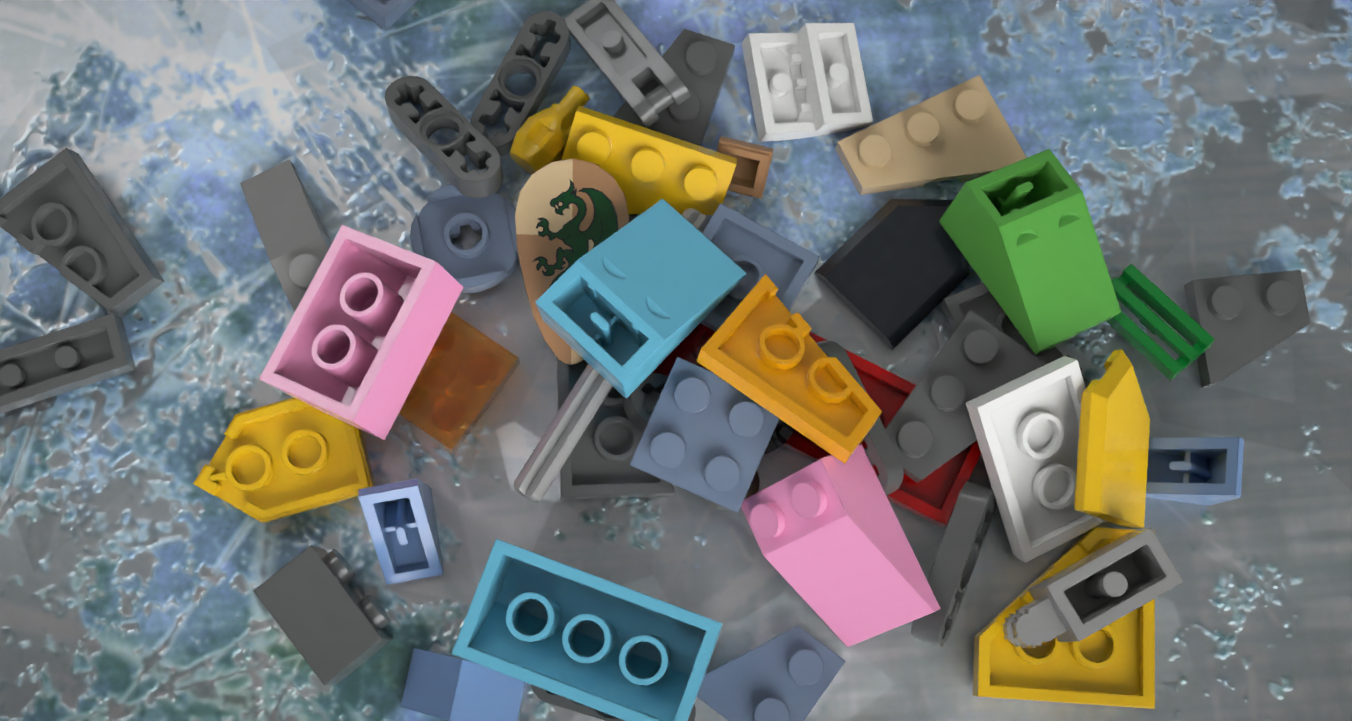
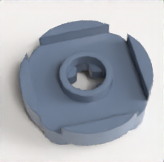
M450 183L435 190L427 198L428 203L421 209L419 216L416 213L410 230V242L413 253L438 262L464 287L461 293L485 291L498 285L503 279L509 278L515 273L519 259L514 217L516 209L506 197L503 198L499 193L495 192L484 198H471L460 193ZM464 225H471L475 233L482 232V239L475 242V247L469 250H464L462 245H453V238L461 235V227Z

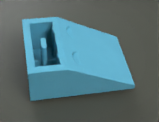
M661 199L579 258L535 303L542 320L627 399L746 277V272L664 199Z

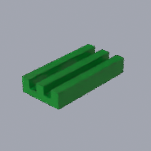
M1133 264L1126 267L1118 278L1115 277L1111 280L1117 299L1140 319L1139 322L1152 334L1157 335L1180 357L1174 360L1122 311L1106 322L1168 380L1174 379L1214 342L1215 338ZM1159 316H1161L1169 325H1167Z

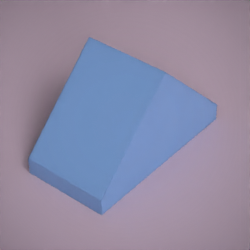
M1240 437L1149 438L1146 497L1206 506L1241 498L1244 439Z
M412 479L359 489L358 498L386 585L443 575V562L432 488L419 479Z
M414 648L401 707L447 721H518L526 682L459 656Z

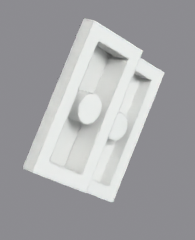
M805 23L798 33H748L742 41L759 142L829 135L867 127L873 123L854 23Z

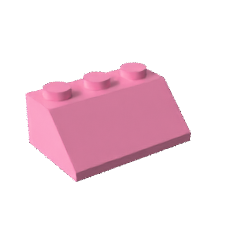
M342 225L259 379L340 421L385 440L464 287L438 262Z

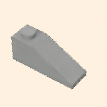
M289 159L241 182L240 185L270 263L295 312L332 242L293 163Z

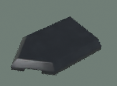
M890 199L814 273L892 350L970 274L969 262L939 222L953 200Z

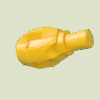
M572 86L559 104L553 103L550 108H545L530 116L514 137L510 150V156L514 162L532 175L550 162L560 161L563 157L576 110L579 106L584 107L590 100L589 96L581 88Z

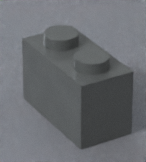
M311 545L253 591L323 685L338 684L393 640L385 629V626L391 621L384 609L371 595H367L362 599L349 581L356 575L337 550L333 549L327 553L325 549Z

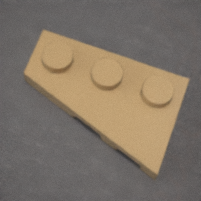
M980 75L838 141L835 147V151L859 195L924 187L925 183L955 179H958L959 182L971 181L1027 158Z

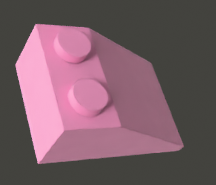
M862 444L856 448L845 464L832 455L824 457L743 500L741 508L763 556L847 647L941 609Z

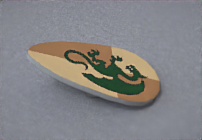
M567 159L550 162L530 176L519 192L514 217L517 252L533 318L545 342L556 357L563 363L572 365L584 359L542 320L535 302L579 258L629 223V214L625 195L612 175L594 163Z

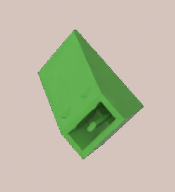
M1050 149L966 182L939 220L940 224L1035 355L1117 316L1121 312L1083 192Z

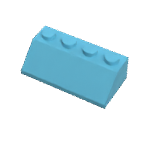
M496 539L452 654L624 721H688L723 623Z

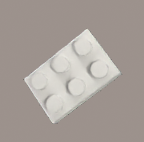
M1063 356L966 402L1013 556L1025 563L1107 522L1106 520L1077 511L1074 507L1081 397L1086 388L1078 360Z

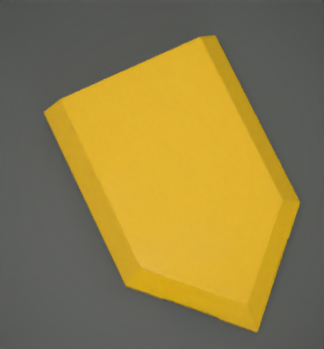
M1119 349L1114 350L1104 363L1106 372L1099 380H1092L1082 393L1074 507L1077 511L1129 529L1144 528L1150 417L1133 365L1124 351Z
M295 397L237 413L224 433L226 436L208 465H204L193 483L262 523L358 496L359 489L375 486L362 430L340 421Z

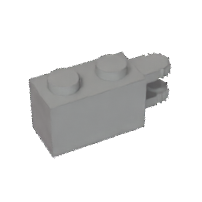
M1151 527L1127 533L1029 588L1028 591L1034 601L1016 610V614H1009L1010 617L1005 618V623L1002 624L1004 627V639L1014 644V647L1021 646V648L1028 646L1035 648L1036 645L1042 646V642H1049L1054 638L1058 642H1079L1184 581Z

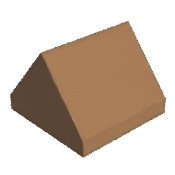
M720 136L717 152L737 158V164L727 191L762 199L774 149Z

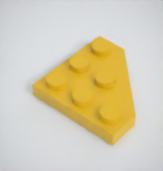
M1102 527L1089 530L974 636L973 696L1155 709V599L1079 642H1058L1054 638L1049 642H1042V646L1036 645L1035 648L1030 646L1026 648H1021V646L1014 647V644L1004 639V627L1002 626L1005 623V618L1010 617L1009 614H1016V610L1034 601L1028 591L1029 588L1125 534L1139 530Z

